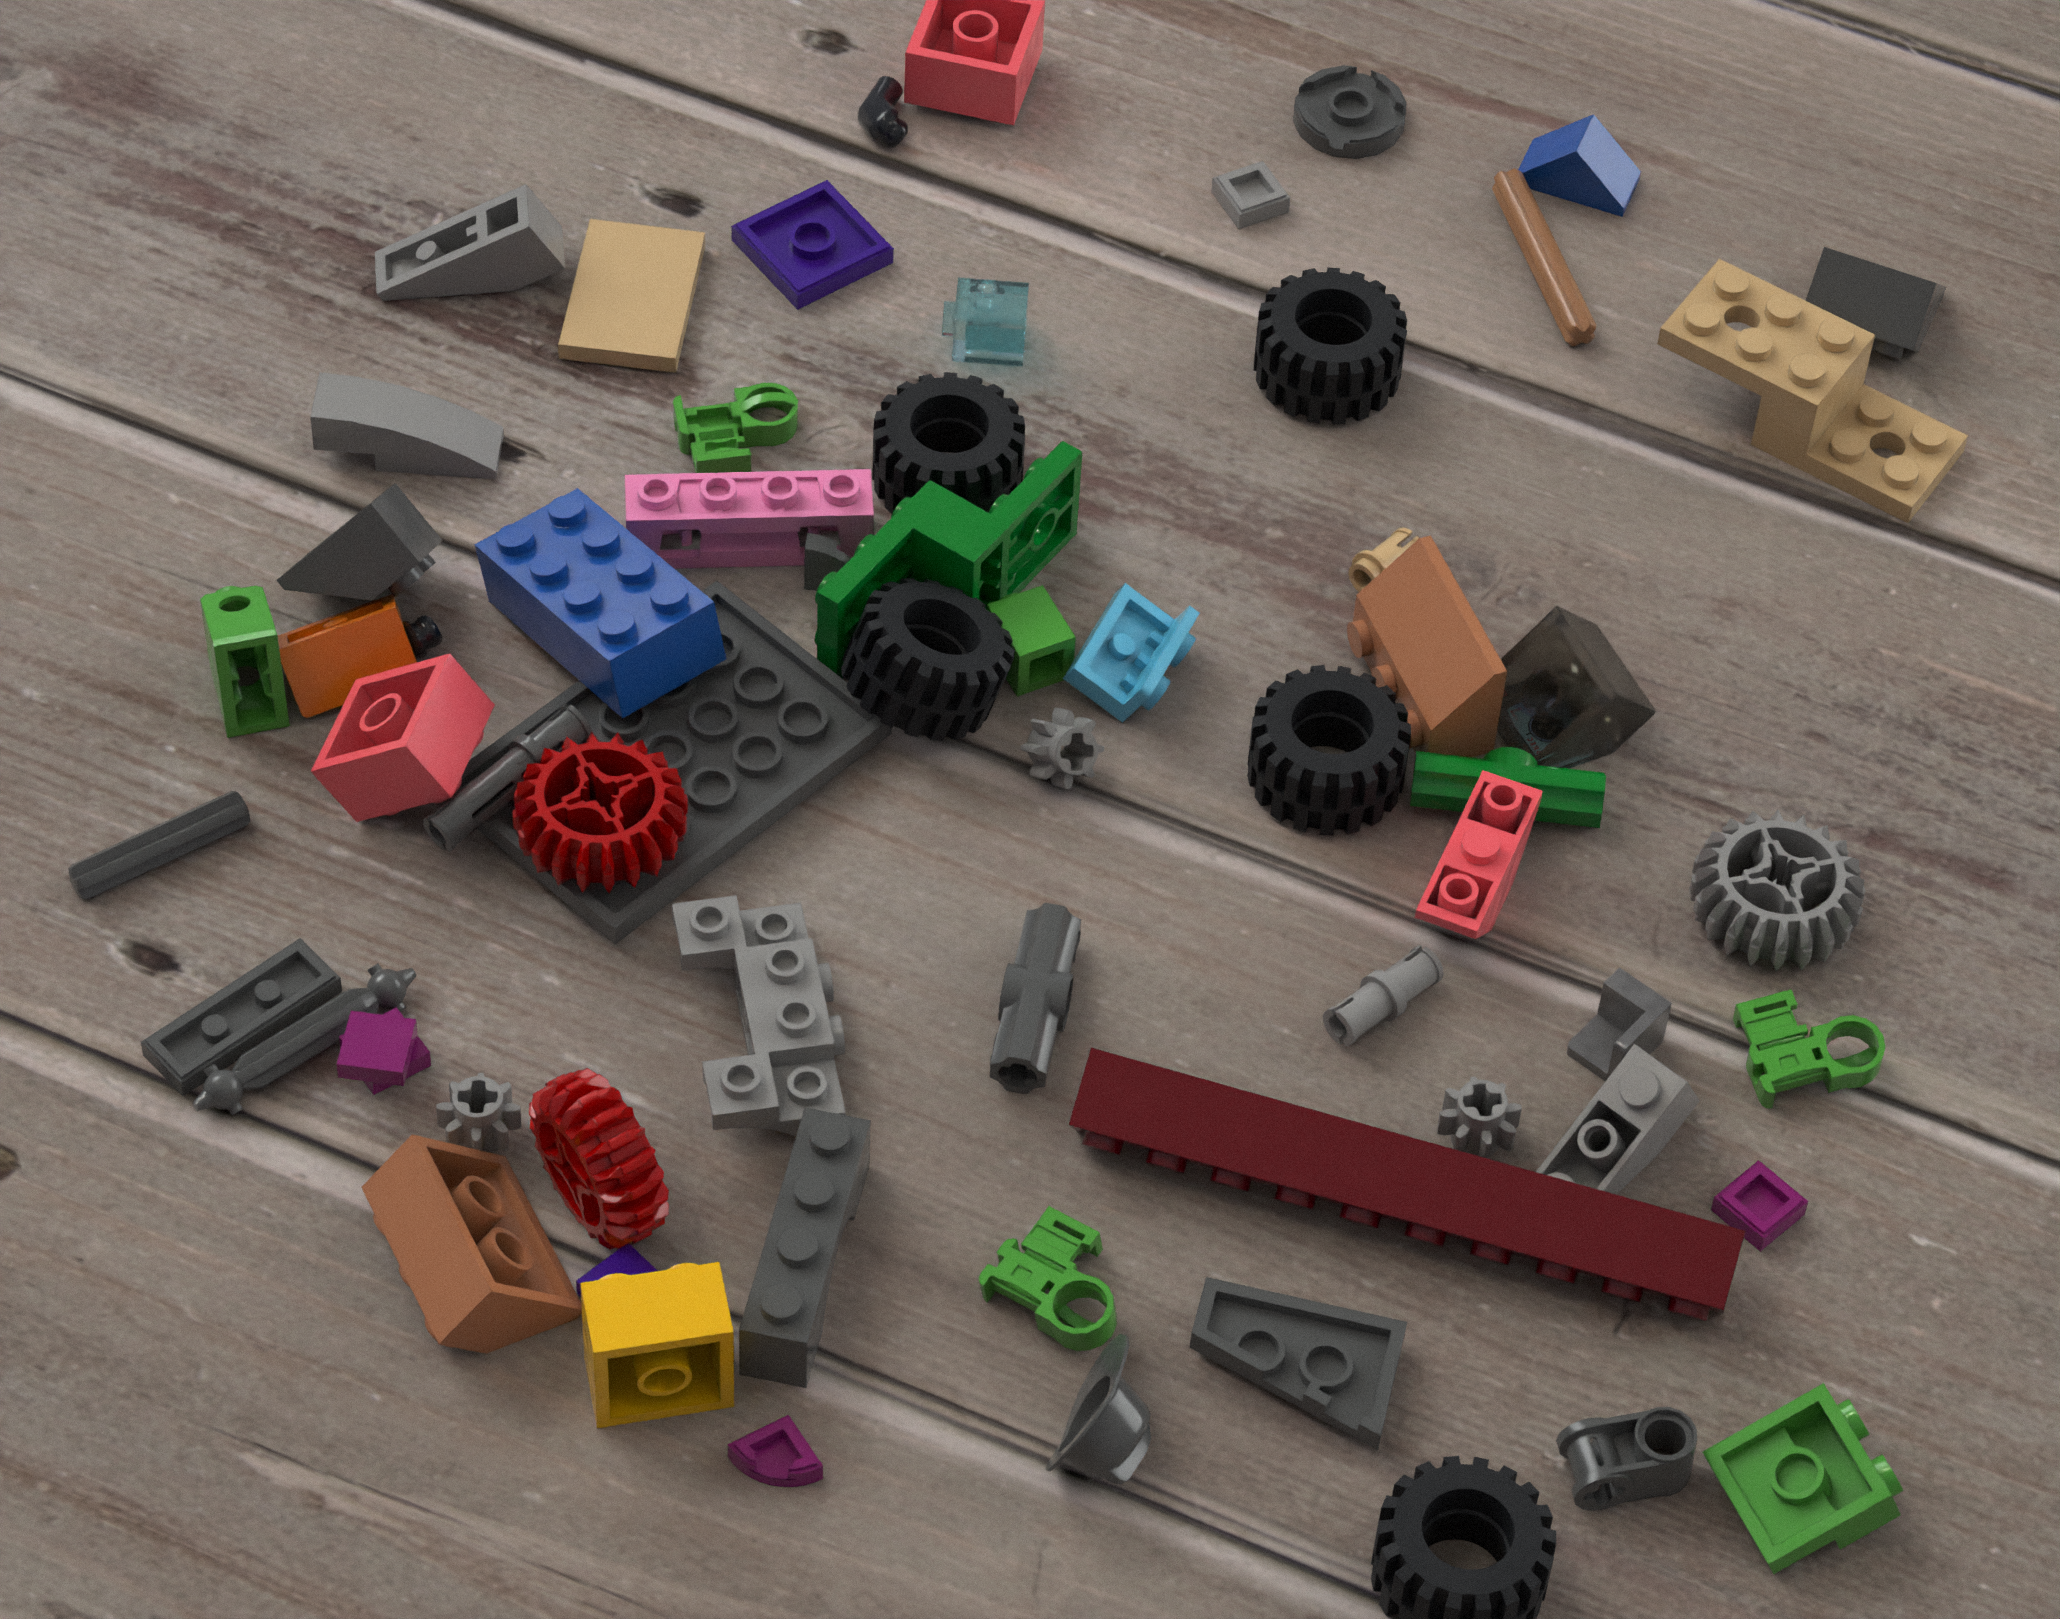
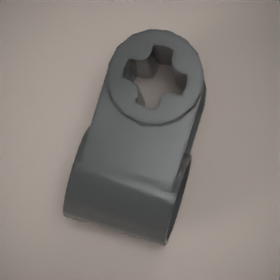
M1656 1407L1648 1411L1610 1418H1587L1567 1426L1559 1433L1556 1442L1560 1455L1569 1459L1576 1481L1571 1490L1575 1505L1584 1510H1603L1620 1503L1658 1496H1671L1680 1492L1689 1482L1697 1444V1429L1691 1418L1682 1411L1671 1407ZM1663 1448L1674 1454L1661 1455L1655 1453L1652 1449Z

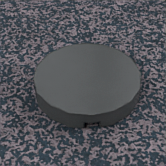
M1342 65L1321 69L1307 77L1299 87V93L1295 97L1293 123L1300 137L1316 150L1334 157L1352 159L1375 156L1394 146L1404 132L1407 102L1400 88L1385 75L1371 70V76L1356 73L1357 67Z

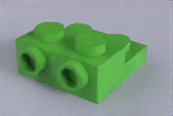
M1824 1383L1703 1451L1707 1462L1773 1574L1832 1541H1835L1839 1549H1842L1901 1516L1893 1497L1904 1490L1883 1454L1870 1460L1859 1442L1869 1436V1432L1849 1399L1837 1405Z

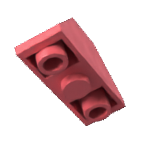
M1482 770L1418 904L1415 918L1473 939H1477L1490 932L1513 885L1543 791Z

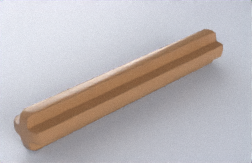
M1515 168L1508 172H1498L1494 176L1495 184L1492 190L1564 340L1571 346H1576L1580 343H1590L1595 337L1593 332L1596 329V323L1523 173Z

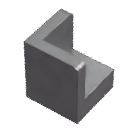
M1619 967L1603 983L1598 1012L1569 1041L1567 1055L1606 1081L1634 1044L1648 1054H1651L1663 1042L1672 1003Z

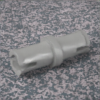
M1418 945L1410 950L1408 955L1387 970H1374L1361 980L1360 989L1324 1012L1323 1023L1327 1032L1337 1043L1342 1044L1344 1042L1345 1046H1349L1380 1021L1396 1019L1405 1012L1408 1001L1429 986L1442 980L1444 973L1440 960L1429 948L1425 947L1422 949V946Z

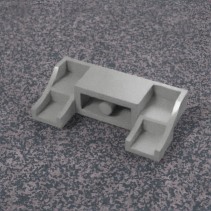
M737 895L673 903L672 920L673 926L676 928L682 970L700 968L734 969V988L748 1055L702 1061L703 1081L707 1088L713 1130L762 1128L776 1130L796 1137L805 1107L846 1115L834 1055L845 1054L842 1021L840 1015H828L826 1002H833L834 1000L829 963H817L813 940L808 938L801 903L741 911Z

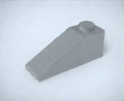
M527 184L375 252L376 293L382 301L515 291L565 269L562 226Z

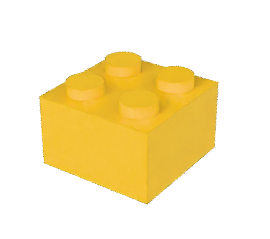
M720 1262L701 1265L681 1263L662 1271L635 1275L615 1273L606 1275L599 1280L580 1283L584 1360L597 1428L734 1407V1331Z

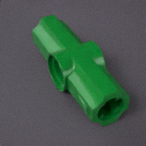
M1501 747L1491 750L1483 759L1416 751L1410 806L1463 812L1481 772L1484 770L1543 791L1534 821L1600 828L1606 785L1605 773L1538 765L1532 754L1514 747Z

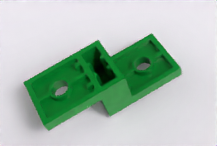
M1061 441L1045 459L1042 457L1036 459L1027 470L1024 480L1009 495L1003 494L998 497L989 513L931 480L912 498L906 497L901 500L896 506L891 519L875 535L868 534L857 546L853 557L838 572L832 571L827 574L818 586L815 594L817 631L814 642L817 645V659L843 679L841 667L844 661L842 659L869 596L874 590L879 591L882 584L890 581L898 584L904 578H914L919 582H924L925 579L938 581L940 585L949 588L950 586L963 590V594L971 598H977L986 605L985 609L987 604L998 601L1008 594L1020 593L1077 534L1083 452Z

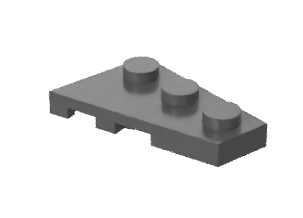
M1206 1277L1191 1332L1190 1348L1378 1450L1405 1338L1407 1322Z

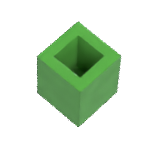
M1041 585L1021 593H1011L998 601L987 604L986 610L995 613L1002 620L1001 628L1009 631L1013 640L1010 647L1015 650L1014 660L1006 680L1018 697L1063 681V677L1074 661L1076 637L1044 586Z

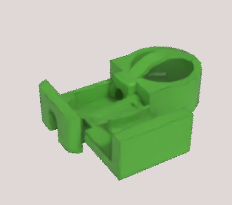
M760 383L749 387L734 388V402L683 408L681 395L676 396L673 400V418L675 431L678 433L679 449L686 455H690L691 451L695 473L751 472L750 448L747 447L777 446L793 438L798 428V400L790 389L777 383ZM773 407L784 411L787 416L777 421L763 422L754 419L749 414L756 409Z
M1791 989L1736 1004L1733 1016L1736 1028L1743 1027L1750 1048L1746 1069L1759 1102L1765 1108H1773L1775 1095L1778 1092L1822 1080L1828 1093L1845 1088H1858L1872 1082L1879 1073L1886 1048L1883 1034L1868 1019L1850 1015L1840 1016L1829 1023L1811 1027L1809 1037L1805 1038L1808 1035V1028L1806 1024L1797 1025L1792 1010L1797 1009L1798 1004ZM1846 1036L1861 1039L1869 1045V1048L1860 1053L1835 1060L1827 1050V1045L1832 1040Z
M1048 1206L1021 1243L1025 1253L1020 1252L1018 1240L1014 1238L1006 1240L997 1251L999 1260L997 1268L987 1264L980 1273L979 1282L982 1295L988 1303L993 1294L998 1292L1034 1311L1038 1330L1055 1338L1065 1348L1075 1351L1092 1350L1102 1346L1110 1339L1117 1326L1114 1297L1108 1285L1099 1278L1077 1271V1265L1073 1261L1077 1256L1081 1257L1083 1252L1090 1253L1096 1257L1099 1256L1103 1250L1100 1232ZM1047 1288L1049 1289L1048 1294L1044 1293ZM1078 1298H1091L1101 1302L1106 1307L1103 1316L1096 1323H1093L1075 1313L1066 1304ZM1058 1317H1059L1060 1319H1062V1320H1063L1066 1324H1068L1069 1326L1064 1325L1062 1322H1060L1059 1319H1058Z

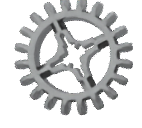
M1779 810L1775 812L1770 820L1766 821L1754 811L1745 819L1744 824L1730 818L1726 826L1723 827L1722 832L1712 831L1710 838L1705 842L1704 848L1696 855L1692 870L1694 875H1692L1689 887L1690 900L1695 902L1693 908L1695 921L1706 923L1707 940L1725 939L1726 956L1739 950L1747 953L1750 967L1759 958L1770 960L1776 972L1784 964L1785 960H1791L1800 970H1803L1806 964L1809 963L1811 957L1825 963L1828 956L1832 954L1833 948L1843 949L1844 944L1850 939L1851 932L1854 931V927L1859 924L1863 910L1861 905L1865 895V880L1859 877L1861 873L1859 859L1848 857L1847 840L1829 841L1828 825L1816 830L1808 828L1804 814L1795 823L1784 821ZM1743 871V874L1741 876L1733 877L1736 874ZM1822 903L1820 906L1811 910V906L1813 904Z

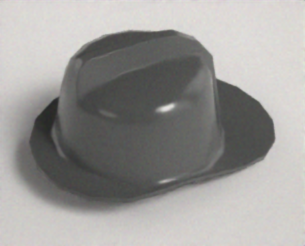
M1119 1334L1102 1351L1090 1369L1072 1407L1062 1440L1046 1466L1047 1471H1052L1060 1463H1063L1090 1478H1104L1111 1483L1121 1485L1130 1479L1145 1456L1151 1441L1149 1423L1151 1413L1147 1405L1121 1376L1129 1349V1337L1127 1335Z

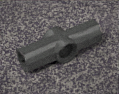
M1043 903L1037 909L1027 910L1015 963H1008L998 1012L1000 1026L998 1033H996L990 1059V1078L1001 1083L1007 1091L1028 1094L1035 1088L1045 1087L1057 1032H1064L1073 989L1074 975L1071 974L1076 960L1075 955L1081 935V919L1073 916L1066 906Z

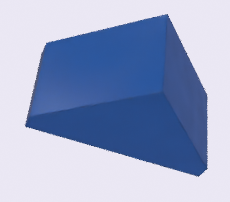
M1594 114L1534 138L1518 169L1523 173L1532 190L1621 217L1625 213L1641 175L1638 167Z

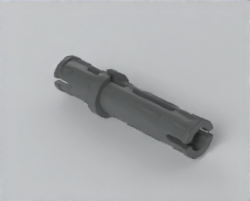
M564 704L558 712L530 735L520 734L510 742V751L472 780L441 808L423 820L424 828L430 838L441 849L451 852L458 843L514 798L517 783L524 781L523 775L526 772L527 764H540L544 748L562 752V745L566 736L578 745L583 740L588 739L592 729L585 716L573 705L570 704L568 706V704Z

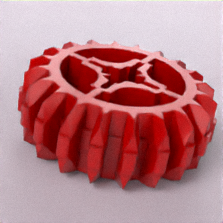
M591 732L586 743L579 745L566 736L562 745V752L544 748L540 764H527L526 772L523 775L524 781L517 783V789L514 793L513 827L517 830L519 846L523 850V855L532 856V863L536 866L537 873L552 870V876L555 878L558 886L571 878L577 879V885L582 893L591 883H602L610 894L615 881L624 880L635 888L640 879V872L657 877L659 869L662 867V860H674L675 853L678 850V842L683 841L687 831L686 814L688 813V798L684 794L682 780L678 775L677 768H668V762L665 760L663 751L648 754V748H646L643 739L630 746L624 745V741L618 732L610 742H599L594 733Z
M589 1068L573 1073L570 1072L566 1075L562 1074L545 1084L546 1087L533 1094L532 1102L529 1103V1116L531 1117L530 1129L536 1137L534 1147L542 1157L544 1162L543 1168L548 1172L553 1182V1189L558 1191L565 1206L569 1208L578 1223H581L586 1228L589 1237L597 1238L599 1243L609 1250L619 1249L631 1243L634 1245L651 1236L653 1230L665 1224V1217L669 1215V1203L667 1201L669 1190L662 1180L664 1171L657 1163L654 1155L656 1150L650 1145L645 1135V1128L641 1127L636 1120L633 1108L624 1103L620 1091L611 1087L605 1077L593 1072Z

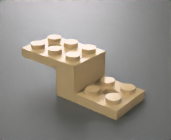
M1718 259L1660 328L1658 345L1761 396L1751 441L1752 446L1906 523H1909L1964 452L1968 435L1864 384L1875 334L1721 259ZM1732 322H1741L1747 324L1751 328H1746L1742 331H1737L1729 327L1727 324ZM1886 448L1892 450L1897 455L1883 458L1872 450Z

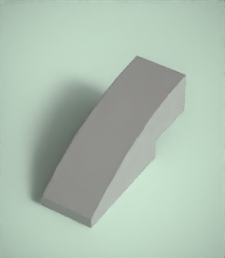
M319 372L310 416L314 450L374 454L376 471L496 480L504 437V429L501 425L439 397L400 385L356 376Z

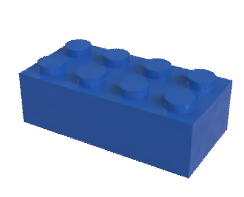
M578 488L566 495L557 497L548 505L515 523L504 526L495 534L474 544L489 602L621 718L630 715L727 659L714 601Z

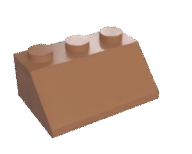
M1431 535L1419 538L1356 595L1353 621L1347 625L1348 641L1354 655L1357 658L1363 657L1371 671V676L1376 678V686L1380 688L1387 685L1396 693L1395 703L1404 704L1408 712L1407 723L1411 724L1409 749L1413 748L1415 753L1416 751L1464 757L1486 754L1494 750L1507 670Z
M412 1134L361 1187L374 1212V1223L386 1237L399 1263L400 1276L412 1289L425 1316L426 1329L439 1345L487 1354L576 1320L582 1314L581 1301L506 1156Z

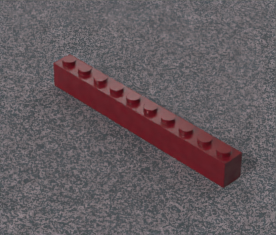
M1095 1048L1090 1049L1069 1126L1084 1133L1082 1145L1099 1151L1120 1155L1123 1144L1148 1151L1146 1163L1156 1167L1184 1174L1187 1162L1213 1169L1210 1177L1211 1182L1246 1192L1249 1191L1251 1181L1277 1187L1274 1199L1290 1205L1313 1210L1316 1199L1342 1206L1339 1218L1350 1222L1378 1228L1380 1219L1383 1217L1407 1224L1404 1236L1440 1247H1443L1446 1236L1472 1243L1469 1253L1472 1256L1503 1265H1509L1512 1254L1538 1261L1535 1270L1536 1274L1574 1284L1577 1273L1604 1280L1601 1292L1640 1303L1643 1291L1669 1298L1667 1311L1701 1321H1707L1710 1310L1724 1313L1745 1236V1230Z

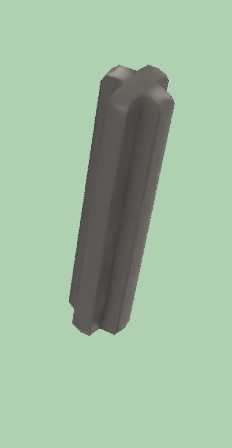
M230 791L73 863L68 868L70 882L79 897L88 900L247 826L250 823L249 809L238 792Z

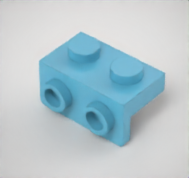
M1125 583L1113 595L1063 679L1122 723L1140 706L1149 711L1160 700L1171 682L1164 676L1168 666L1171 665L1175 668L1193 646L1196 638L1189 631L1200 612L1189 605L1176 619H1173Z

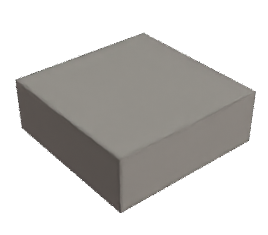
M1263 161L1212 178L1211 193L1238 229L1289 212L1290 196Z

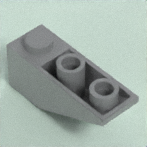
M1634 1044L1536 1172L1617 1195L1662 1151L1700 1100L1686 1080Z

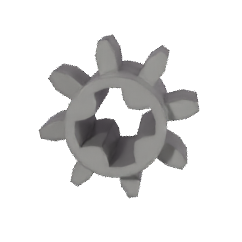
M1055 707L1052 713V721L1035 718L1030 721L1033 730L1028 737L1027 743L1021 745V750L1027 752L1030 759L1035 763L1029 772L1032 777L1044 780L1051 777L1053 786L1064 789H1071L1073 775L1094 777L1095 774L1092 767L1097 760L1098 754L1104 751V746L1097 744L1095 737L1091 733L1096 725L1094 720L1083 717L1074 719L1072 710Z
M483 1073L466 1078L460 1083L451 1081L449 1083L450 1102L436 1104L438 1127L445 1129L446 1142L494 1153L498 1149L507 1151L509 1149L508 1130L520 1129L522 1126L521 1107L512 1103L511 1084L506 1082L499 1085L494 1080L485 1077Z
M1474 1076L1470 1078V1082L1465 1084L1460 1091L1452 1088L1445 1090L1443 1111L1439 1113L1437 1134L1451 1135L1453 1149L1488 1159L1499 1147L1507 1151L1513 1149L1516 1135L1515 1128L1519 1126L1522 1107L1516 1103L1508 1104L1505 1084L1500 1083L1497 1085L1488 1080H1478Z

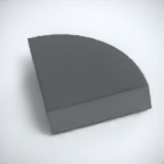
M807 534L804 558V589L817 591L818 586L827 574L832 571L838 572L851 559L850 556L837 549V541L818 534Z

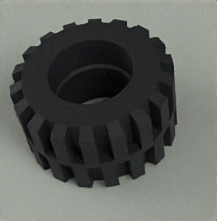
M1327 267V272H1317L1315 268L1303 270L1302 277L1299 278L1289 275L1281 280V287H1272L1268 291L1266 300L1261 303L1259 310L1254 371H1256V382L1259 389L1267 390L1266 398L1273 405L1283 404L1285 405V413L1293 417L1299 414L1307 416V422L1320 424V419L1331 420L1333 425L1346 424V418L1350 417L1357 421L1369 417L1370 409L1379 412L1387 406L1388 397L1395 396L1399 380L1401 379L1407 335V318L1405 311L1400 310L1401 302L1395 294H1385V285L1377 280L1368 282L1364 280L1365 274L1356 271L1346 274L1340 273V268Z
M944 372V377L934 378L932 374L919 376L918 383L916 384L906 381L897 386V395L888 394L881 402V411H876L874 418L872 480H874V490L878 499H885V508L893 514L901 500L906 497L912 498L931 480L989 513L998 497L1003 494L1009 495L1023 481L1025 422L1024 417L1018 415L1019 406L1013 398H1003L1004 390L995 384L989 386L982 385V378L972 375L967 379L957 378V373Z
M904 578L900 580L899 584L890 581L882 584L879 591L874 590L869 596L843 656L842 677L848 680L846 687L850 694L861 700L860 706L869 714L877 715L881 718L880 722L890 728H893V726L904 730L905 734L917 738L919 735L927 736L930 740L943 741L945 736L956 740L965 738L967 732L975 733L981 728L983 722L987 720L1014 660L1015 650L1010 647L1013 640L1009 631L1001 628L1002 620L995 613L987 611L985 609L986 605L980 600L963 594V590L953 586L949 588L940 585L938 581L925 579L924 582H919L914 578Z
M1324 665L1311 666L1310 673L1303 674L1298 669L1287 673L1285 683L1275 680L1267 687L1266 697L1259 698L1252 719L1247 777L1250 787H1255L1254 797L1261 806L1271 805L1270 815L1280 822L1286 819L1294 821L1293 829L1305 833L1308 827L1320 829L1319 835L1333 836L1334 829H1343L1346 834L1360 831L1362 822L1370 826L1380 822L1383 817V811L1391 812L1398 802L1399 793H1402L1411 739V724L1407 723L1408 712L1403 703H1395L1396 693L1387 685L1380 688L1377 687L1375 677L1365 672L1360 677L1351 674V668L1338 666L1337 671H1326ZM1329 746L1341 749L1347 753L1328 754L1316 751L1311 747Z
M1459 1456L1443 1457L1442 1467L1435 1468L1428 1461L1416 1466L1414 1479L1403 1475L1394 1484L1392 1496L1386 1495L1381 1507L1371 1565H1373L1371 1574L1373 1591L1381 1592L1379 1605L1385 1615L1398 1614V1619H1536L1541 1603L1545 1599L1556 1548V1531L1551 1530L1553 1516L1548 1504L1537 1505L1539 1491L1530 1482L1521 1486L1515 1482L1516 1471L1503 1465L1499 1472L1489 1469V1459L1474 1457L1472 1465L1461 1464ZM1446 1540L1468 1541L1488 1551L1497 1563L1481 1569L1457 1568L1440 1560L1432 1553L1429 1547Z

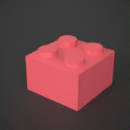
M926 0L905 52L904 103L1014 126L1043 49L1045 0Z
M450 653L356 679L311 769V773L356 822L383 815H395L402 810L430 803H442L452 798L460 788L462 775L474 749L483 738V730L495 704Z

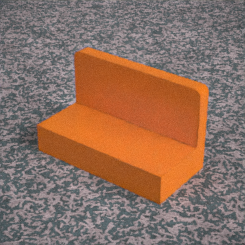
M393 594L278 635L281 664L300 713L305 718L342 706L356 679L417 663Z

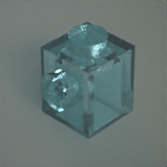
M958 277L956 302L944 301L942 336L953 337L952 361L1023 367L1029 283Z

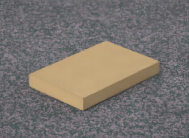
M590 219L558 343L559 359L676 373L705 251V232Z

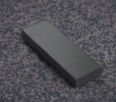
M299 938L141 1041L143 1056L184 1096L205 1082L207 1075L203 1070L215 1063L219 1070L227 1068L248 1050L342 992L341 978Z

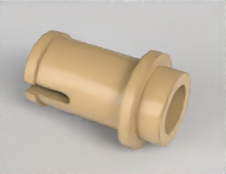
M1404 527L1398 528L1389 538L1372 551L1363 550L1356 554L1352 560V566L1349 568V578L1354 588L1360 592L1415 543L1419 537L1416 536L1402 547L1401 543L1410 537L1413 531Z

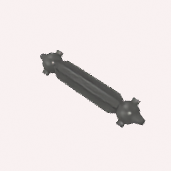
M379 963L368 969L371 978L368 981L367 988L346 990L242 1054L232 1071L219 1070L215 1063L203 1070L207 1078L204 1082L203 1091L193 1102L194 1108L197 1111L213 1107L222 1110L228 1109L230 1114L234 1115L243 1109L239 1101L243 1096L244 1090L265 1088L339 1042V1036L345 1033L350 1011L375 1014L379 1007L391 1009L397 1007L399 1011H402L406 1008L403 999L405 998L407 987L416 977L415 971L412 968L400 971L382 969Z

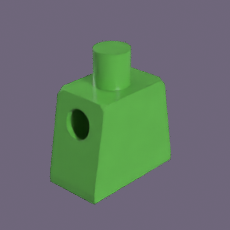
M256 585L244 588L226 586L220 588L215 593L204 595L200 598L208 658L227 738L290 726L278 636L263 587ZM243 666L253 667L258 670L260 678L252 685L239 686L238 679L240 678L237 668Z

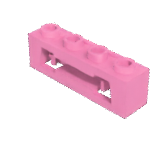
M871 469L625 475L626 529L674 569L803 566L805 547H800L798 536L800 528H808V533L818 535L820 530L838 531L840 545H837V549L852 558L862 539L868 534H873L874 511ZM692 530L700 531V549L660 550L662 535L679 533L682 546H689L692 544Z

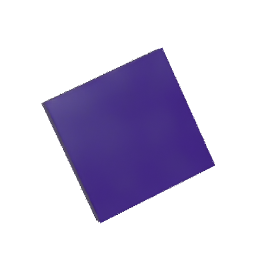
M828 180L731 226V240L797 310L893 263L894 248Z

